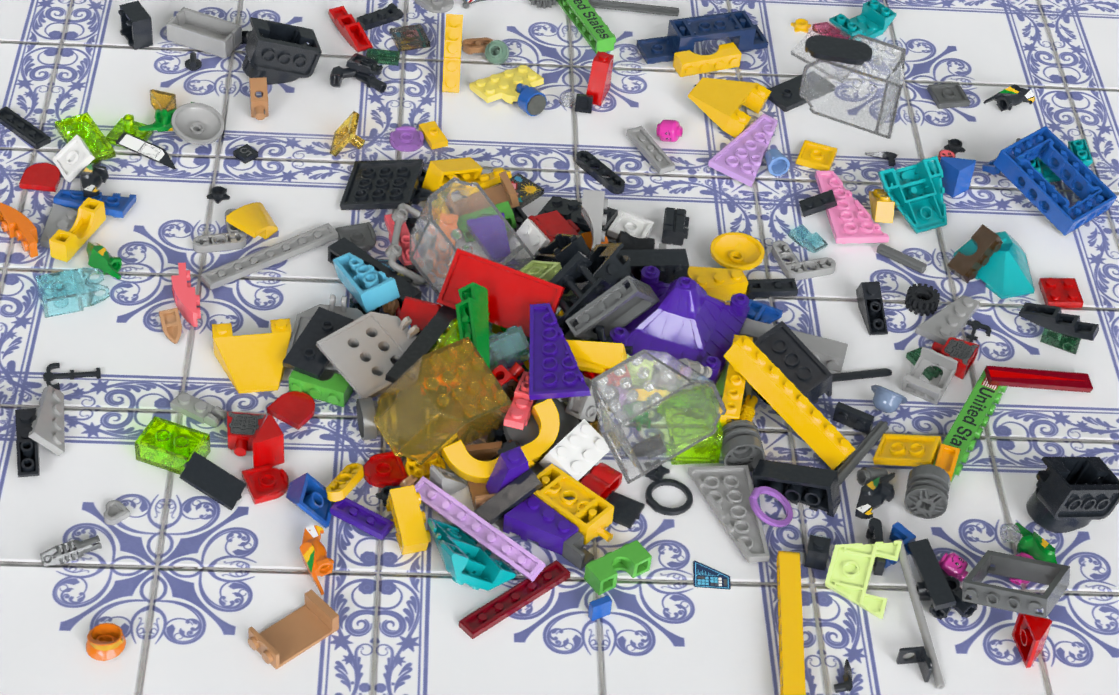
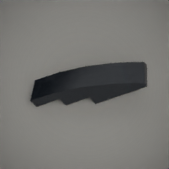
M1025 302L1019 312V316L1036 325L1075 338L1093 341L1099 331V324L1080 322L1079 315L1064 314L1061 311V307Z

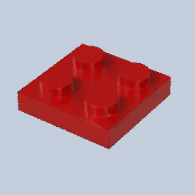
M1040 278L1038 284L1045 305L1061 308H1082L1084 302L1075 278Z

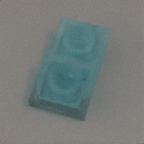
M803 224L792 229L788 234L794 242L812 253H816L828 246V243L817 232L811 234Z

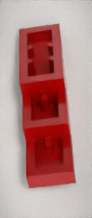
M344 6L329 9L328 14L353 49L361 52L373 48L361 24L355 21L352 14L347 13Z

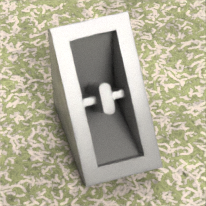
M435 465L430 467L429 480L449 495L466 487L467 484L454 472Z

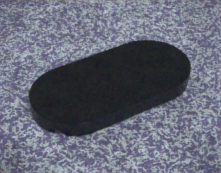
M814 35L805 42V51L811 53L810 56L820 60L862 65L866 61L868 63L872 58V48L868 44L857 40Z

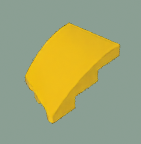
M260 202L244 205L226 216V222L253 238L259 235L264 239H268L278 231V227Z

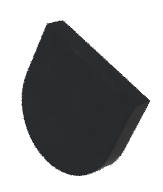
M355 53L346 64V67L369 75H380L383 69L382 65H377L378 61Z

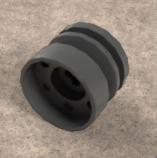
M386 395L385 402L382 396H378L376 406H374L371 397L357 399V421L363 441L376 439L378 429H380L384 438L388 436V430L390 436L398 435L399 415L392 395Z
M736 420L726 424L719 431L718 441L725 466L748 465L749 472L755 470L760 459L765 460L766 456L759 430L753 422Z
M930 464L914 467L909 472L904 500L906 509L919 518L932 519L941 516L946 511L951 482L948 473L944 469Z

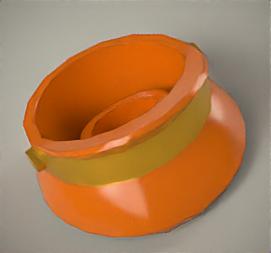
M113 623L99 624L91 629L87 635L86 643L88 655L99 661H107L117 657L126 645L122 629Z

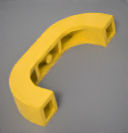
M547 399L534 405L531 411L537 422L539 435L535 440L521 447L528 461L529 469L551 450L558 435L560 425L559 414L552 399ZM461 440L444 447L441 453L448 467L456 475L473 483H487L498 460L496 458L491 461H479L473 458L467 452Z

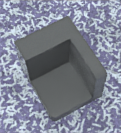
M576 532L564 541L562 556L581 570L586 564L594 560V555L583 548L584 535Z

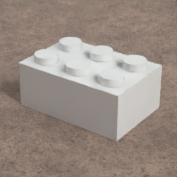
M583 419L545 455L539 464L544 469L553 464L579 481L613 447Z

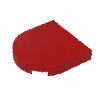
M49 163L31 165L24 171L19 186L21 189L56 192L61 180L60 170L55 165Z
M287 392L267 407V413L299 430L314 416L315 402L310 395L304 392Z
M398 450L375 454L363 465L364 479L370 485L378 488L399 486L408 477Z
M264 465L242 471V478L246 483L254 504L277 499L288 490L289 478L283 469L279 470L272 468V465Z

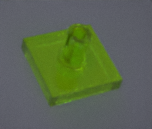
M127 114L119 120L105 137L106 143L122 147L115 144V142L124 132L147 141L154 130L140 131L138 128L146 124L135 122L134 116Z

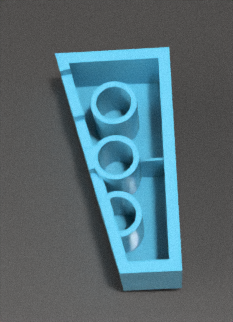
M350 252L333 259L338 278L366 313L400 297L394 278L386 277L384 272H378L372 265L364 264L362 259Z

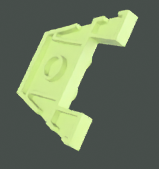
M898 540L893 543L875 542V544L864 545L862 543L835 545L825 586L876 617L883 619L887 598L866 594L875 558L881 557L898 561L902 541Z

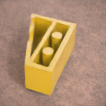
M471 157L430 161L421 188L428 189L435 194L438 192L445 196V192L449 191L451 195L452 191L459 190V186L464 185L466 181L479 178L483 168Z
M689 266L687 277L695 280L710 297L730 301L734 294L742 293L746 295L748 280L742 269Z
M414 485L390 489L386 504L387 512H392L393 519L391 521L394 522L397 533H395L402 555L426 551L428 543L431 542L430 532L425 529L424 525L426 523L425 512L421 511L419 506L421 504L420 493L416 492Z

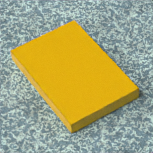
M884 433L873 457V462L875 465L912 467L925 464L933 465L942 442L941 436Z

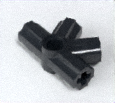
M942 569L956 600V606H953V608L962 617H970L977 610V604L962 601V589L960 588L959 580L949 576ZM917 582L916 588L920 601H929L930 598L923 582ZM931 604L929 612L935 618L941 620L942 618H947L952 607L935 611L933 604Z

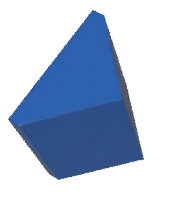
M941 156L940 165L944 176L942 178V187L945 189L946 194L954 198L969 190L976 160Z

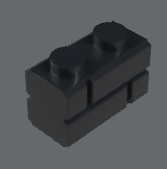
M665 208L662 232L663 244L671 245L673 243V245L682 246L684 239H687L689 217H686L685 209Z

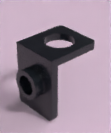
M924 646L899 649L896 660L897 664L918 663L924 682H929L932 672V661L927 656ZM907 653H914L910 658H903Z

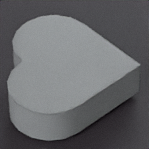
M111 500L106 504L104 522L107 525H116L130 517V511L121 502Z

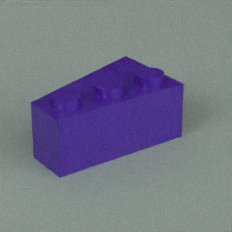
M534 494L504 515L503 532L507 534L512 532L521 536L522 540L527 541L529 539L537 542L540 547L560 555L563 553L564 541L579 530L577 526Z

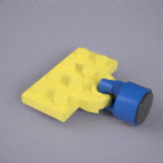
M520 65L517 68L505 70L502 73L493 74L490 77L469 83L470 90L487 103L501 98L512 105L513 102H516L519 108L530 116L540 114L547 103L546 96L534 88L544 84V78L526 65Z

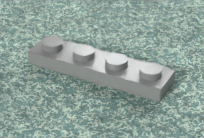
M642 126L627 130L626 136L659 174L675 171V164Z

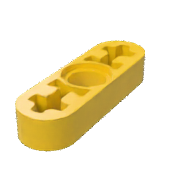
M359 463L347 465L326 487L327 499L333 502L343 500L364 477L363 465Z

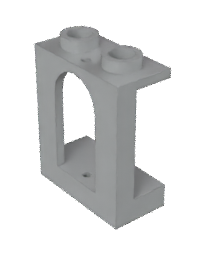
M922 347L918 361L910 374H906L903 379L902 391L937 405L956 373L958 361L952 357L942 355L933 349ZM929 366H936L943 372L937 386L920 380L922 373Z

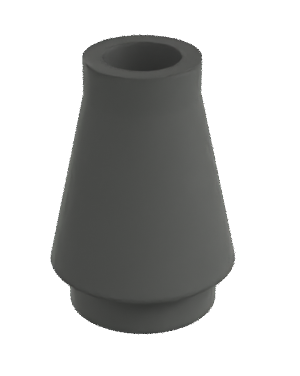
M862 467L857 472V481L860 485L865 486L878 477L881 479L887 476L888 472L884 467Z

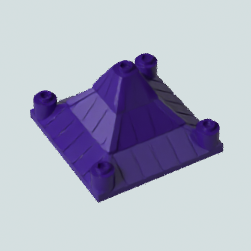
M643 267L640 281L651 286L660 302L625 327L611 329L609 338L614 343L633 346V353L628 355L654 362L653 368L659 370L662 363L687 358L692 361H698L704 367L708 366L713 371L710 378L702 380V384L715 388L727 363L724 355L733 344L734 334H740L749 314V297L742 293H737L731 297L730 302H725L708 296L706 291L689 277L682 276L668 284L659 281L660 271L656 267Z

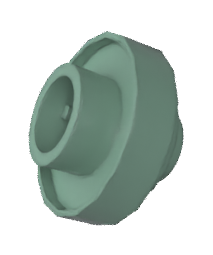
M500 40L491 41L485 48L486 59L494 65L504 63L509 57L508 46Z

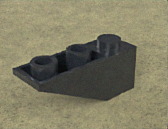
M861 282L856 289L858 307L869 335H886L888 330L880 282Z

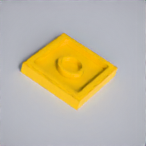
M805 140L797 157L796 164L820 171H830L837 154V148Z

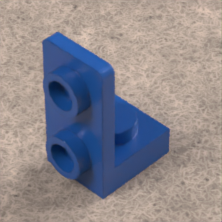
M896 522L892 525L889 540L892 542L898 539L903 540L906 554L909 555L907 543L914 542L916 536L901 523ZM886 559L884 568L891 564L895 565L898 561Z

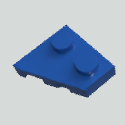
M749 299L750 310L747 319L770 324L782 317L783 310Z

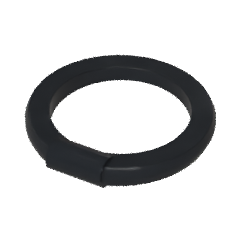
M655 480L647 487L645 492L646 503L655 512L663 515L675 516L683 514L693 504V495L690 489L677 480ZM660 486H673L685 494L687 501L684 505L677 508L664 507L653 499L652 492Z

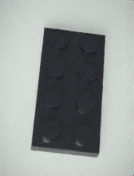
M552 196L538 213L540 215L557 210L565 220H572L580 230L591 231L586 220L581 215L582 202ZM607 207V209L603 210V214L607 215L606 226L602 225V231L606 232L618 215L617 209Z

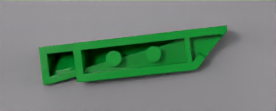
M472 282L458 289L461 302L455 305L462 358L472 362L477 367L489 370L488 290Z

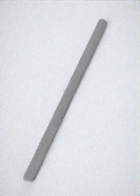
M898 539L902 541L899 554L900 564L926 654L932 661V674L937 689H943L945 684L903 540Z

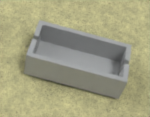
M185 7L176 14V17L174 16L166 23L167 40L226 59L233 52V49H236L242 42V25Z

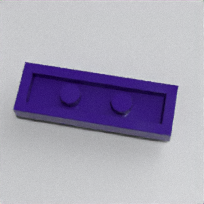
M346 497L341 501H336L330 508V514L381 541L394 528L393 521Z

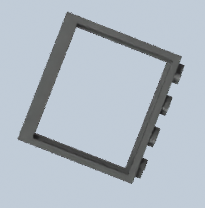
M626 276L565 322L575 337L585 341H597V333H594L593 330L598 325L603 326L605 336L609 337L611 329L625 327L660 302L650 285L631 276ZM627 282H629L631 286L628 289L624 285Z
M988 550L963 581L962 601L1047 618L1069 586L1070 566ZM988 573L1045 584L1049 585L1043 595L981 582ZM1043 608V613L1037 612V609L1041 610Z

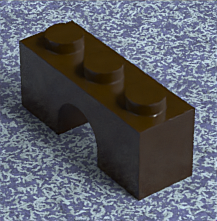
M983 224L971 237L973 243L978 247L977 251L970 256L958 252L947 264L950 271L966 283L976 277L980 268L989 262L990 257L1001 248L1003 243L999 235Z

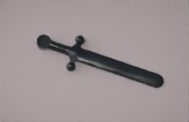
M883 368L832 374V382L891 376L892 371Z

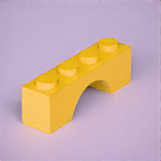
M734 42L719 45L718 51L711 55H699L690 50L674 53L673 67L680 77L740 67L742 53Z
M88 197L80 205L72 228L68 232L59 229L49 239L52 258L68 262L106 220L104 202Z

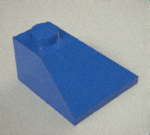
M308 473L291 481L286 498L323 527H329L332 515L330 514V508L335 502L327 499L326 487Z

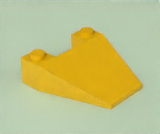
M702 77L688 94V97L724 132L736 138L746 129L751 119V116L739 110L741 106L744 105L758 114L766 104L772 91L758 83Z
M290 318L270 320L271 333L233 336L231 323L212 324L214 355L238 394L275 391L279 389L286 368L283 366V360L286 357L292 335Z

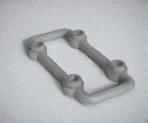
M401 203L391 215L395 225L391 245L385 250V254L389 258L388 264L393 270L417 283L423 284L433 272L434 265L430 262L433 241L437 238L438 228L435 226L433 218L406 203ZM408 213L428 223V226L423 231V236L426 239L423 262L417 267L420 275L396 263V260L402 254L399 239L402 224L407 220Z

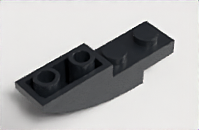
M36 408L15 410L18 478L40 476L39 443L28 437L29 432L33 430V427H31L32 423L37 417L35 415Z

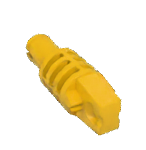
M751 395L746 396L745 402L741 406L739 419H734V421H753L755 416L754 408L758 402L756 396L753 395L752 398Z

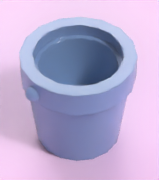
M771 149L766 152L765 161L770 174L773 176L785 174L790 167L787 157L778 149Z

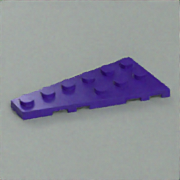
M550 303L531 304L530 400L591 396L588 385L584 381L582 372H580L569 344L565 340L563 331L559 327Z

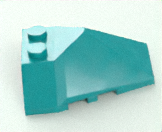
M937 156L923 159L915 165L896 170L890 168L878 172L883 189L891 200L895 202L896 207L916 234L947 225L946 203L943 200L945 189L942 187V178L944 176Z
M1007 232L996 233L1003 242L1001 248L993 253L985 266L980 268L975 279L978 280L980 278L986 283L985 286L1001 299L1034 293L1035 290L1025 252ZM970 239L953 256L958 252L966 256L973 255L978 247Z
M429 517L427 522L445 569L453 576L452 580L460 585L466 583L475 590L481 588L489 591L515 578L516 573L502 560L491 558L492 553L488 549L484 551L481 547H478V542L459 528Z

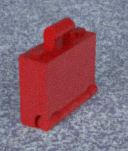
M557 210L528 217L551 242L557 234L579 235L580 228L572 220H565Z

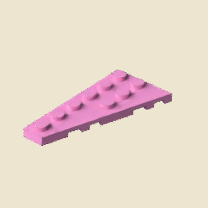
M816 171L815 178L820 194L833 190L837 206L826 210L836 243L888 242L889 236L886 233L883 234L880 230V225L872 221L871 215L858 200L852 197L851 191L844 188L843 182L834 171Z

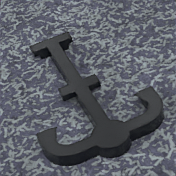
M976 320L967 321L966 325H970L973 328L971 335L967 334L966 338H969V342L977 341L978 337L975 336V333L979 328L986 330V336L990 337L991 328L989 326L981 324Z
M60 363L49 364L46 368V373L43 374V379L46 381L47 386L50 385L60 390L59 383L51 384V381L54 379L101 378L100 368L90 372H74V370H70V373L53 374L51 370L60 368Z

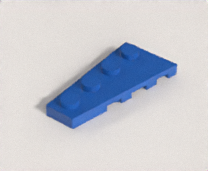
M60 189L54 196L53 201L55 204L78 209L88 197H83L82 191ZM100 192L98 196L91 197L92 199L104 202L105 215H110L114 218H123L136 202V195L130 194L129 197H121L119 193H113L112 196H104Z

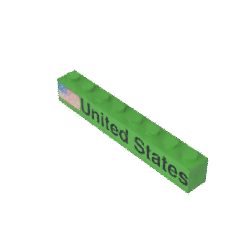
M557 0L558 4L596 54L598 51L608 52L614 50V43H616L615 35L609 30V27L603 22L588 0Z
M985 371L981 374L942 443L960 449L951 482L956 475H960L963 468L962 463H967L970 456L969 451H973L977 442L975 439H980L983 432L982 427L986 428L990 419L989 415L992 416L996 409L995 403L999 404L1003 395L1001 392L1005 393L1008 386L989 385Z

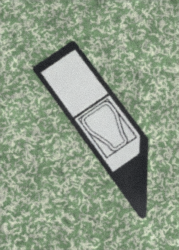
M124 132L115 142L117 145L169 168L176 169L165 149Z

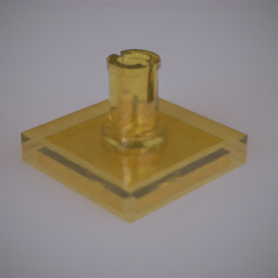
M353 111L334 132L330 154L336 157L348 143H351L358 149L364 145L365 140L356 135L360 114Z

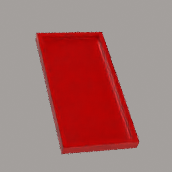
M457 248L437 303L456 310L455 305L461 302L458 289L474 282L488 290V315L490 323L530 337V305L550 303L555 314L565 288Z

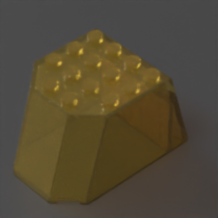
M466 337L420 357L378 398L377 412L373 422L395 456H405L416 460L417 464L423 465L442 456V449L459 440L466 445L488 435L492 429L497 430L512 402L469 337Z

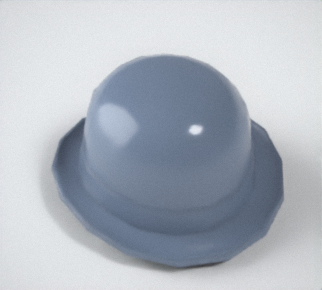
M879 385L871 386V390L874 392L873 404L884 413H893L900 404L908 402L907 398L901 394Z

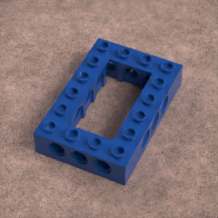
M1046 126L1001 150L993 163L1064 236L1109 210L1117 198ZM1039 157L1082 201H1077L1074 206L1069 208L1070 203L1068 199L1063 197L1055 189V186L1051 185L1043 177V174L1039 173L1031 165L1030 161Z

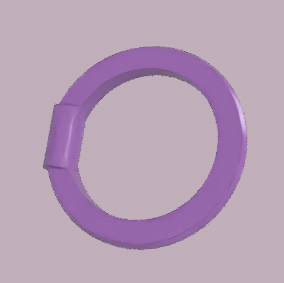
M767 486L755 487L749 496L750 506L761 521L773 527H784L790 524L793 518V510L785 496ZM768 494L780 501L785 508L786 518L784 520H775L768 517L758 505L757 499L759 495Z

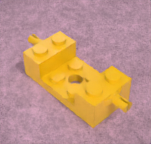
M550 464L536 475L543 486L533 494L579 528L578 532L584 535V545L597 536L602 537L607 542L612 540L613 534L605 530L612 524L614 506L553 464ZM564 497H566V498L572 497V498H574V499H573V500H567V499H565Z

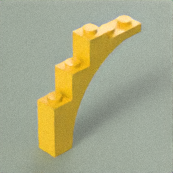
M446 14L442 92L459 93L463 15Z

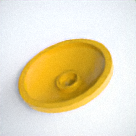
M739 232L721 234L712 241L710 246L712 258L719 265L727 269H742V271L753 269L762 263L765 254L763 245L756 238Z

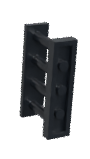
M580 251L549 281L564 287V292L570 288L578 298L571 307L562 297L559 302V306L565 314L557 322L564 336L570 330L565 321L612 287L611 284L601 277L598 280L588 269L593 262ZM581 274L592 285L585 293L575 283Z

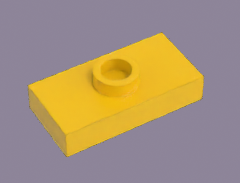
M435 121L419 124V130L423 133L424 139L432 150L448 146L447 138Z

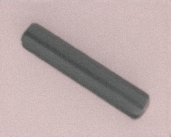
M880 243L877 247V253L919 273H924L926 270V263L883 243Z

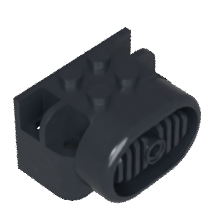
M250 17L253 29L248 31L246 35L248 40L245 46L246 56L242 64V69L249 78L267 77V85L292 82L298 78H308L314 73L322 51L313 29Z
M623 243L596 244L588 253L587 257L593 262L588 269L597 280L601 277L614 286L626 276L635 278L631 273L629 265L630 257L627 255L622 256L619 252L624 246ZM583 274L575 281L583 293L592 286ZM629 282L624 284L627 289L631 287ZM570 288L562 294V298L570 307L578 300Z
M783 321L757 339L756 346L811 403L816 404L818 398L824 393L828 397L832 395V373ZM750 385V387L754 390V392H755L766 404L770 405V404Z
M1043 457L1041 460L1047 466V469L1040 470L1036 474L1038 480L1037 488L1028 500L1026 509L1033 521L1042 528L1054 533L1071 532L1087 526L1092 520L1104 519L1111 514L1119 503V479L1100 457Z

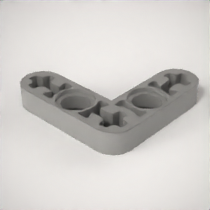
M228 209L225 212L227 233L197 236L193 239V250L197 253L238 250L246 247V233L240 229L232 230V228L236 227L226 222V216L236 209ZM222 241V242H224V243H222V244H217V243H215V242Z
M778 240L772 245L771 253L787 278H795V281L830 275L835 271L836 262L832 258L825 257L799 262L786 242Z

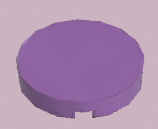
M402 126L390 133L389 142L396 150L412 152L423 146L424 135L420 130L417 131L412 126Z

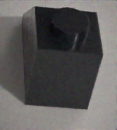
M809 534L804 567L825 571L831 538Z

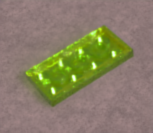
M88 112L55 122V128L66 144L76 135L83 139L95 157L90 164L98 160L102 161L116 157L115 150Z

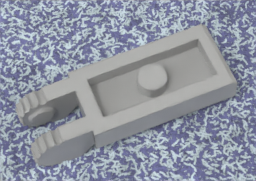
M184 391L170 402L171 409L212 427L219 425L220 422L217 418L224 420L227 417L226 411L220 407H215Z

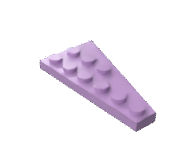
M766 114L761 115L711 158L708 166L752 187L777 127L778 120Z

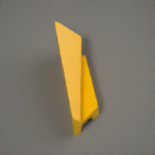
M566 340L580 371L604 374L605 370L609 369L622 373L627 359L624 344Z

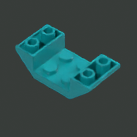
M870 0L863 3L860 15L848 19L845 15L839 14L830 18L829 21L851 39L865 43L882 35L897 14L878 0Z
M1085 139L1068 141V148L1087 167L1093 163ZM1039 157L1030 161L1031 165L1039 173H1042L1048 182L1062 181Z

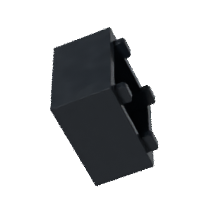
M134 1L119 5L120 10H118L121 18L120 34L124 35L127 39L128 45L132 46L134 50L153 46L151 17L140 2Z
M557 234L555 239L547 246H542L535 256L538 261L560 262L563 268L578 251L587 256L590 250L582 235Z

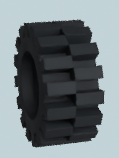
M918 283V286L916 284H913L912 287L910 286L905 298V307L909 308L910 312L914 311L915 315L920 313V316L924 314L929 316L930 313L934 314L938 308L940 293H937V289L933 290V286L927 287L928 284L922 286L921 283Z

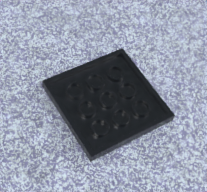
M423 159L355 161L340 202L341 210L397 209L401 203L411 206L424 167Z

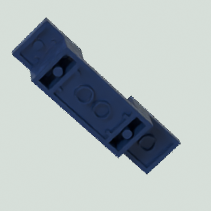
M743 10L669 20L667 36L637 40L636 46L647 64L673 61L674 53L690 50L694 53L695 42L729 38L741 52L768 48V41L757 24L754 25Z

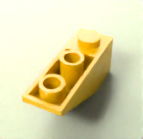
M884 189L869 191L872 219L875 222L893 223L895 202L884 192Z

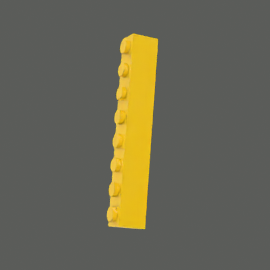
M746 335L737 340L725 353V359L832 470L840 466L856 450Z

